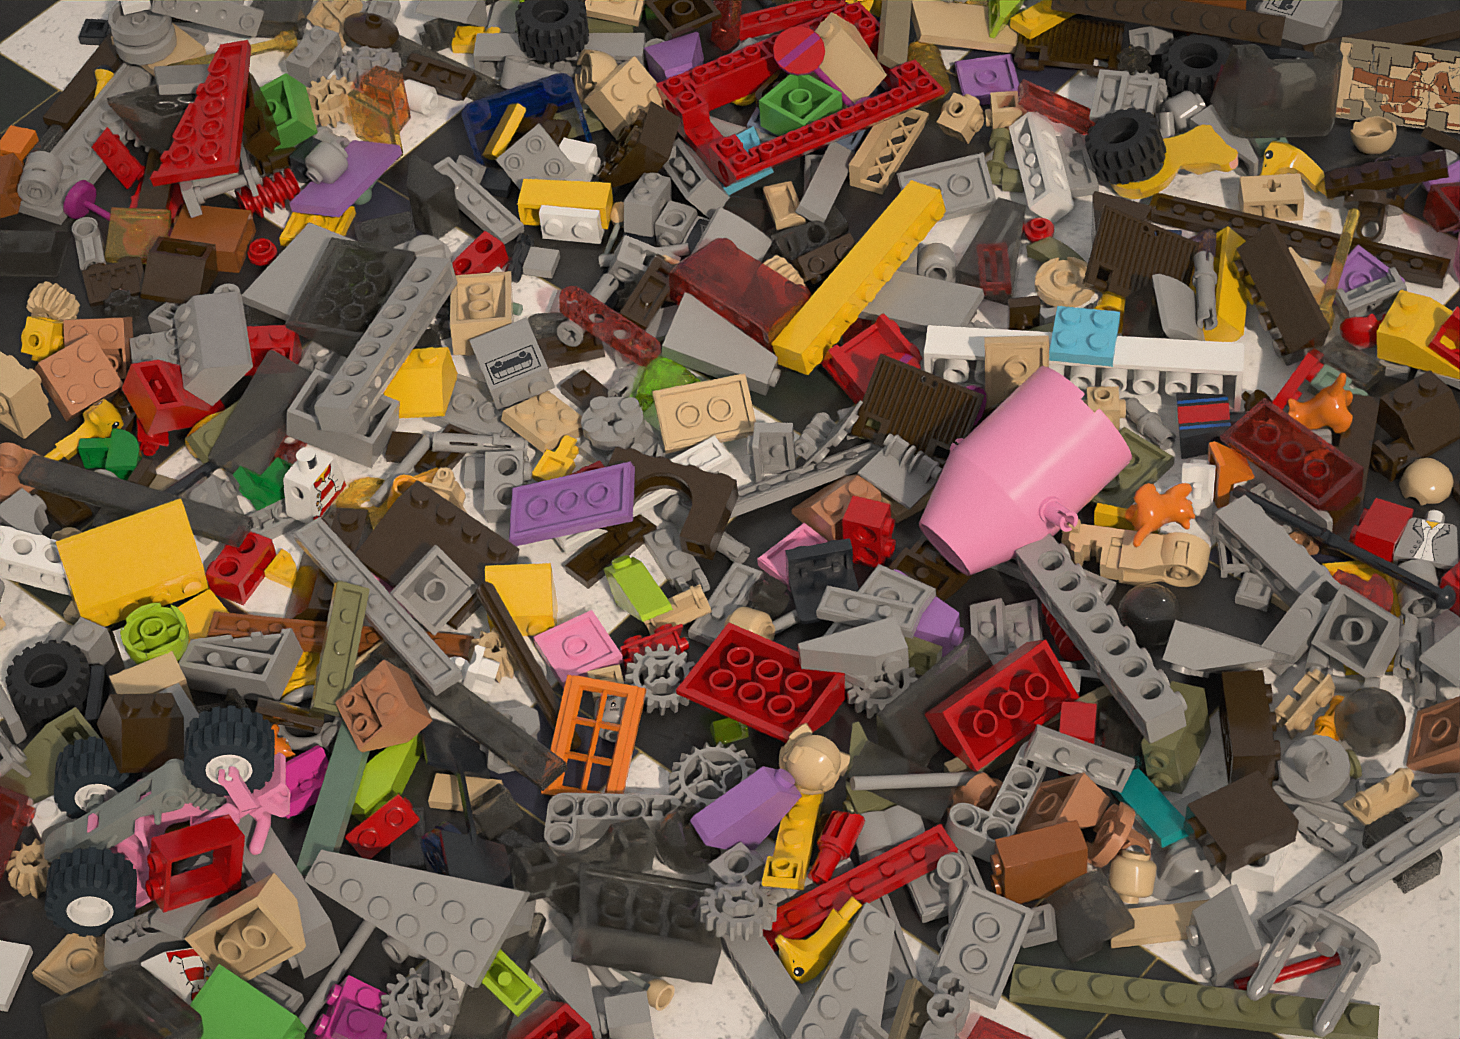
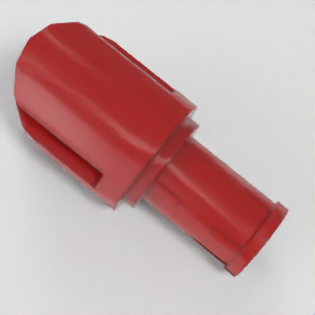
M838 810L831 812L817 841L820 852L808 873V878L819 885L830 881L839 861L849 858L864 827V816Z

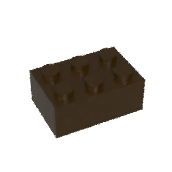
M1263 670L1222 672L1218 715L1228 784L1259 770L1271 787L1273 781H1278L1279 779L1277 761L1281 760L1280 741L1274 740L1273 732L1277 731L1275 711L1270 712L1269 704L1273 702L1271 683L1265 684Z

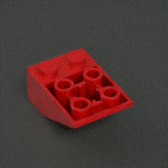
M159 359L131 364L122 386L125 396L147 435L194 427L205 417L226 409L220 399L211 406L185 390L181 366Z

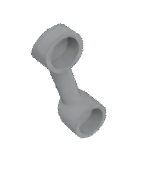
M955 852L942 856L937 863L938 875L941 879L948 882V924L938 932L937 942L940 948H942L963 896V877L969 872L968 861L964 856Z

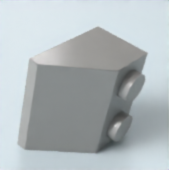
M1342 584L1311 644L1365 678L1383 676L1399 647L1400 619Z
M1237 884L1229 886L1192 911L1190 924L1186 926V933L1192 947L1197 946L1200 953L1199 967L1205 979L1209 978L1213 987L1223 988L1234 985V980L1253 975L1259 965L1263 947Z

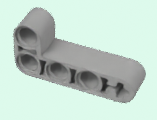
M1029 741L1020 747L989 812L969 803H958L950 809L945 831L959 850L990 862V855L995 854V840L993 839L1017 834L1047 769L1045 765L1024 758V751Z
M559 793L549 800L547 807L544 838L548 859L552 864L560 867L573 864L579 855L581 838L675 839L683 833L685 828L682 804L678 798L672 795Z
M192 866L182 869L179 874L189 871ZM227 893L216 896L204 912L227 900ZM155 908L116 924L106 931L104 965L110 971L123 973L141 966V962L163 952L180 950L190 944L184 938L180 939L150 927L151 917L158 910V908Z

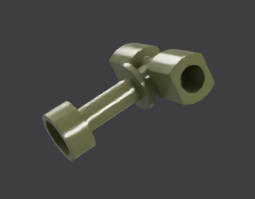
M996 128L991 132L989 141L990 147L994 149L992 160L986 162L992 184L1002 185V191L1023 193L1024 186L1020 170L1008 168L1004 162L1005 152L1011 150L1013 146L1010 130Z

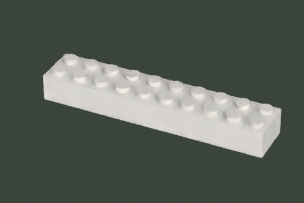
M928 325L924 349V371L955 383L983 384V389L985 390L984 337L1049 335L1050 350L1053 332ZM1117 336L1113 367L1049 361V368L1060 373L1085 394L1081 400H1086L1087 387L1119 386V399L1127 401L1135 397L1145 408L1177 410L1176 393L1225 394L1228 396L1229 411L1238 412L1241 407L1245 343Z

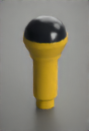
M100 65L95 70L94 74L97 85L94 99L109 80L114 77V70L109 65Z

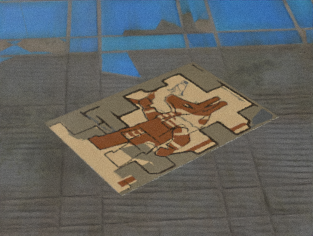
M1342 37L1330 117L1362 121L1368 117L1380 116L1395 122L1398 126L1421 129L1429 126L1439 131L1460 133V52Z

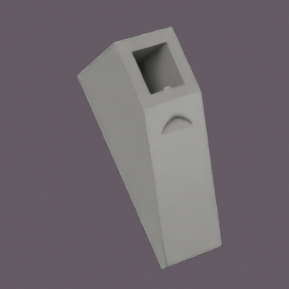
M1328 573L1322 575L1301 593L1262 646L1296 656L1295 662L1298 661L1310 650L1311 642L1341 584ZM1294 663L1271 666L1269 668L1280 676Z

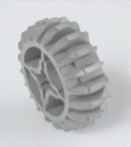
M720 741L716 747H710L706 742L703 747L704 749L699 750L693 746L691 755L681 753L680 762H673L672 773H669L668 777L670 787L668 792L669 795L675 796L680 800L684 820L692 818L699 811L758 770L753 758L748 759L745 750L737 752L734 744L724 748Z

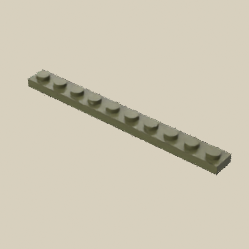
M1014 964L1009 994V1002L1320 1039H1378L1380 1006L1349 1002L1334 1030L1324 1037H1319L1313 1032V1019L1325 999L1267 993L1263 998L1253 1001L1248 998L1247 990Z

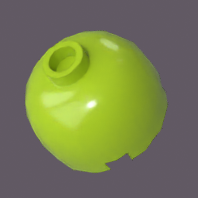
M160 603L141 606L128 615L126 618L127 624L124 626V629L121 627L120 635L125 651L138 665L158 656L168 654L173 651L178 662L187 650L190 639L184 614L173 605H171V608L162 607Z

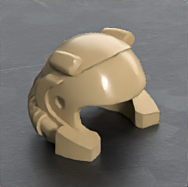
M804 723L789 734V740L784 747H781L779 767L793 776L795 779L794 785L800 793L806 795L822 794L834 788L840 776L843 777L849 766L850 755L839 752L836 745L828 738L812 735L813 731L807 723Z

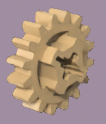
M332 75L329 80L322 76L321 82L318 83L313 80L310 81L312 87H306L316 125L319 123L321 126L332 124L335 128L339 121L347 123V116L355 117L354 109L360 108V96L353 81L347 82L346 77L337 80L336 75Z

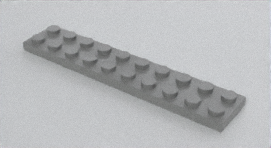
M174 23L204 47L209 42L207 32ZM126 61L114 74V77L109 80L50 152L57 156L64 166L54 201L50 205L34 206L22 200L19 208L20 213L59 225L64 222L68 216L63 211V204L69 190L81 180L94 184L108 167L91 148L102 132L108 127L113 134H118L121 142L126 145L129 140L126 138L127 132L123 131L122 128L125 111H128L129 105H137L139 99L144 103H148V99L152 98L154 103H158L164 98L165 95H159L153 75L140 65L130 64Z

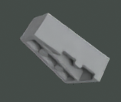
M292 628L282 629L280 634L263 635L262 632H252L251 637L233 639L232 635L191 639L187 650L179 662V666L190 689L255 701L260 697L279 702L303 650Z

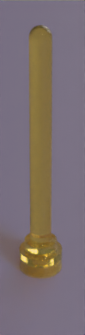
M292 29L281 31L279 35L275 36V39L251 44V56L275 50L285 54L291 53L298 46L294 31ZM215 53L171 63L167 66L210 64Z
M1351 208L1348 211L1320 304H1318L1330 326V330L1335 320L1332 305L1360 217V211L1357 208Z

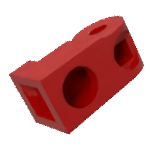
M484 231L453 261L452 265L455 275L490 273L497 266L502 269L508 263L509 258L504 243L487 231Z

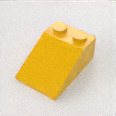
M1400 290L1377 330V358L1425 371L1431 370L1433 373L1460 380V369L1427 347L1442 323L1452 313V310L1431 297ZM1443 335L1439 342L1449 349H1456L1454 342Z

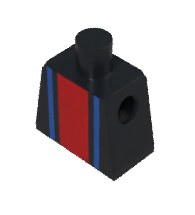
M1176 393L1181 459L1208 454L1209 443L1214 441L1231 448V431L1250 430L1249 411L1230 412L1228 396L1225 394Z

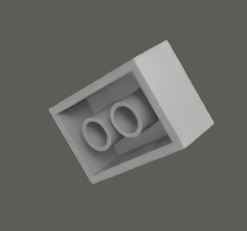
M314 369L287 410L286 435L372 468L390 440L392 431H395L398 427L400 401L381 395L356 434L322 431L318 417L315 415L314 405L334 376Z

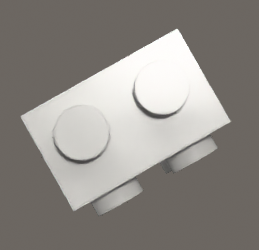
M541 205L539 218L543 239L601 243L605 229H602L600 210Z

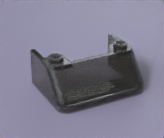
M139 965L121 967L40 1005L47 1039H201L204 1033L202 1016L147 969Z

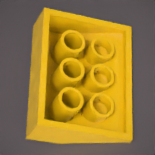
M181 498L55 542L73 604L79 618L82 617L103 627L126 620L131 612L141 606L160 603L163 607L209 589L204 567Z

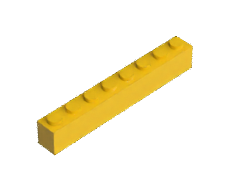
M913 180L905 186L772 342L779 365L809 375L816 365L821 363L827 351L840 340L848 327L857 320L862 310L869 302L874 300L879 290L892 278L901 264L909 258L917 245L926 238L933 226L942 219L946 209L941 190Z

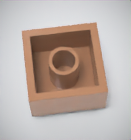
M92 333L39 362L34 369L40 376L43 386L66 422L82 414L103 398L108 399L118 393L123 386L122 380Z

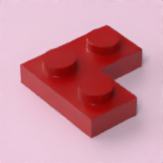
M1315 348L1309 351L1271 405L1282 411L1286 406L1289 407V399L1298 401L1303 394L1298 390L1305 381L1311 383L1323 368L1324 364L1320 360L1324 354Z

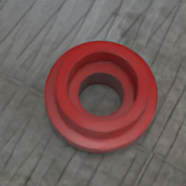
M1033 218L1025 224V236L1030 243L1049 236L1053 237L1054 224L1046 218Z
M266 238L254 240L248 250L250 262L259 266L272 263L278 255L276 246Z

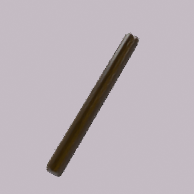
M488 581L484 582L476 588V594L553 732H555L561 704L495 586ZM575 729L570 747L571 752L582 744Z

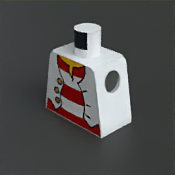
M304 447L296 453L297 461L285 474L283 482L287 516L309 524L318 517H322L346 488L347 483L335 458L313 448Z
M193 948L163 952L141 962L142 970L160 1014L164 1017L177 1014L183 1015L213 973L211 968Z

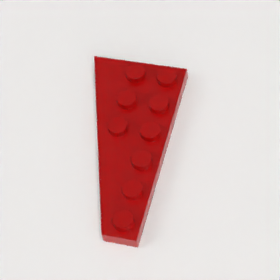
M248 40L220 44L207 69L209 74L204 84L200 83L196 90L197 97L194 103H189L172 135L174 141L169 151L163 152L160 158L162 164L159 170L153 171L150 177L153 186L239 172L251 46Z

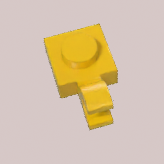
M457 26L451 43L453 53L473 54L477 33H500L501 29L499 27H490L485 31V27Z
M565 435L555 452L546 449L532 471L533 480L541 482L572 474L576 467L574 459L579 453V447L575 446L577 439Z

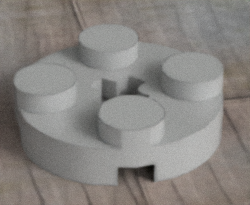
M598 396L590 401V407L586 409L582 416L581 426L584 437L591 441L592 446L601 450H614L615 447H626V442L632 438L635 441L639 439L645 429V419L639 402L634 397L616 396L606 398ZM617 421L612 426L608 425L609 422Z

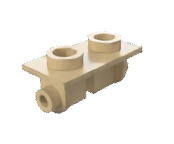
M440 468L436 472L432 483L423 481L424 485L466 512L463 507L466 494L459 483L455 481L456 478L450 468Z
M699 584L695 587L692 585L690 589L668 599L673 610L644 621L650 635H652L654 630L660 626L670 623L673 627L679 624L685 625L711 613L712 610L701 585Z
M1314 669L1312 672L1308 671L1293 688V692L1300 696L1301 699L1297 701L1290 695H1287L1274 710L1277 727L1282 728L1285 725L1291 740L1298 732L1302 733L1309 727L1313 719L1312 716L1320 707L1327 706L1332 700L1335 686L1331 675L1328 674L1325 677L1318 669Z
M1400 767L1392 775L1365 791L1357 792L1355 797L1343 803V806L1362 824L1369 827L1419 797L1420 794L1411 787L1412 780H1414L1412 770Z

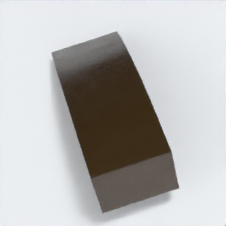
M249 72L242 141L243 147L260 160L278 147L281 142L267 101L254 76Z

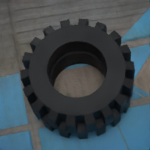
M524 0V2L517 6L518 10L515 12L519 45L522 51L526 52L530 58L536 57V60L541 62L543 60H547V62H554V60L564 61L567 57L572 58L576 56V52H582L585 48L584 45L588 44V20L586 6L582 0Z
M1194 33L1187 37L1184 35L1180 36L1178 41L1172 40L1169 43V47H1165L1162 55L1161 79H1165L1168 97L1172 98L1186 90L1193 94L1198 93L1207 108L1214 102L1222 103L1223 99H1227L1230 96V91L1233 90L1235 56L1233 49L1229 48L1227 42L1220 41V38L1216 36L1209 37L1208 34L1196 35Z
M1128 108L1127 110L1119 109L1114 113H1108L1104 118L1098 119L1095 125L1089 128L1088 134L1085 135V146L1096 175L1104 182L1110 181V184L1122 183L1123 185L1132 181L1137 182L1143 177H1148L1152 174L1153 170H1157L1161 166L1160 163L1166 157V146L1156 118H1154L1151 112H1146L1145 109L1140 108L1136 110L1135 108Z
M49 640L45 644L41 641L35 643L36 646L33 648L26 647L22 650L23 654L21 656L16 655L13 658L14 665L8 666V676L5 677V681L15 710L22 721L26 720L27 724L32 727L38 724L39 729H43L46 724L74 707L83 716L86 714L84 710L87 706L91 669L85 654L81 653L79 647L76 645L70 646V643L67 641H62L60 644L56 640ZM60 681L56 685L43 688L45 685L49 683Z

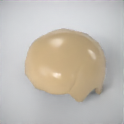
M1374 116L1365 118L1360 122H1354L1350 134L1353 144L1360 152L1377 155L1384 153L1393 145L1397 135V128L1395 122H1391L1387 118Z
M1432 458L1416 459L1405 469L1399 486L1402 495L1406 499L1414 497L1423 506L1427 503L1439 504L1448 498L1454 481L1452 473L1444 464Z

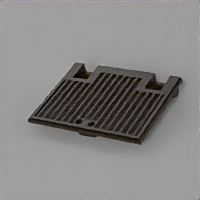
M1068 18L1031 40L1019 33L1014 61L1018 62V68H1021V70L1041 72V70L1044 71L1045 65L1087 69L1089 77L1098 78L1100 69L1118 71L1125 24ZM1026 51L1039 52V60L1025 59ZM1095 58L1108 59V67L1094 66Z
M1104 204L1083 284L1085 287L1102 294H1111L1142 306L1150 313L1160 316L1152 275H1166L1181 281L1189 287L1194 268L1193 258L1198 252L1200 243ZM1099 268L1110 272L1108 281L1097 278Z
M880 353L862 400L863 403L857 414L859 418L853 424L850 434L866 438L881 447H885L883 443L889 434L893 436L899 435L909 443L908 449L912 445L916 447L915 456L919 451H923L924 455H927L935 462H939V467L943 469L947 458L935 454L937 446L950 450L952 443L958 445L955 441L956 439H965L971 433L985 395ZM868 418L881 422L879 430L866 425Z

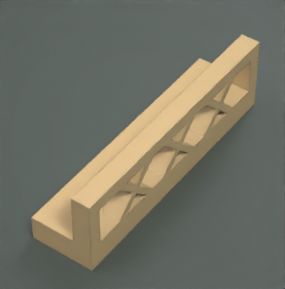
M913 109L873 126L849 163L850 186L883 194L929 120V113ZM905 117L918 120L917 123L904 126L902 122ZM904 135L905 142L892 144V138ZM893 155V161L880 163V157ZM878 173L882 176L879 183L866 180L868 176Z

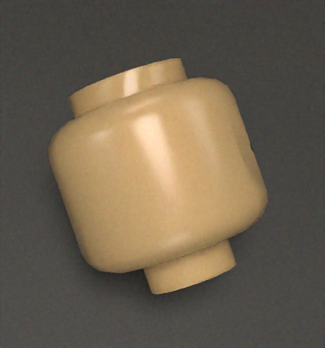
M742 606L737 608L725 620L724 627L730 622L771 641L774 639L775 626L769 614Z
M1122 850L1121 855H1117L1111 860L1108 888L1118 894V901L1139 904V898H1147L1152 895L1157 867L1153 861L1149 860V854Z

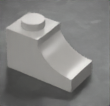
M21 488L0 504V525L10 526L35 535H43L44 527L49 524L45 513L47 507L38 495L32 496Z
M82 617L74 625L60 622L43 642L45 644L49 640H56L59 644L62 641H67L70 643V646L76 645L80 648L81 653L85 654L90 669L91 666L104 667L115 653L108 629Z

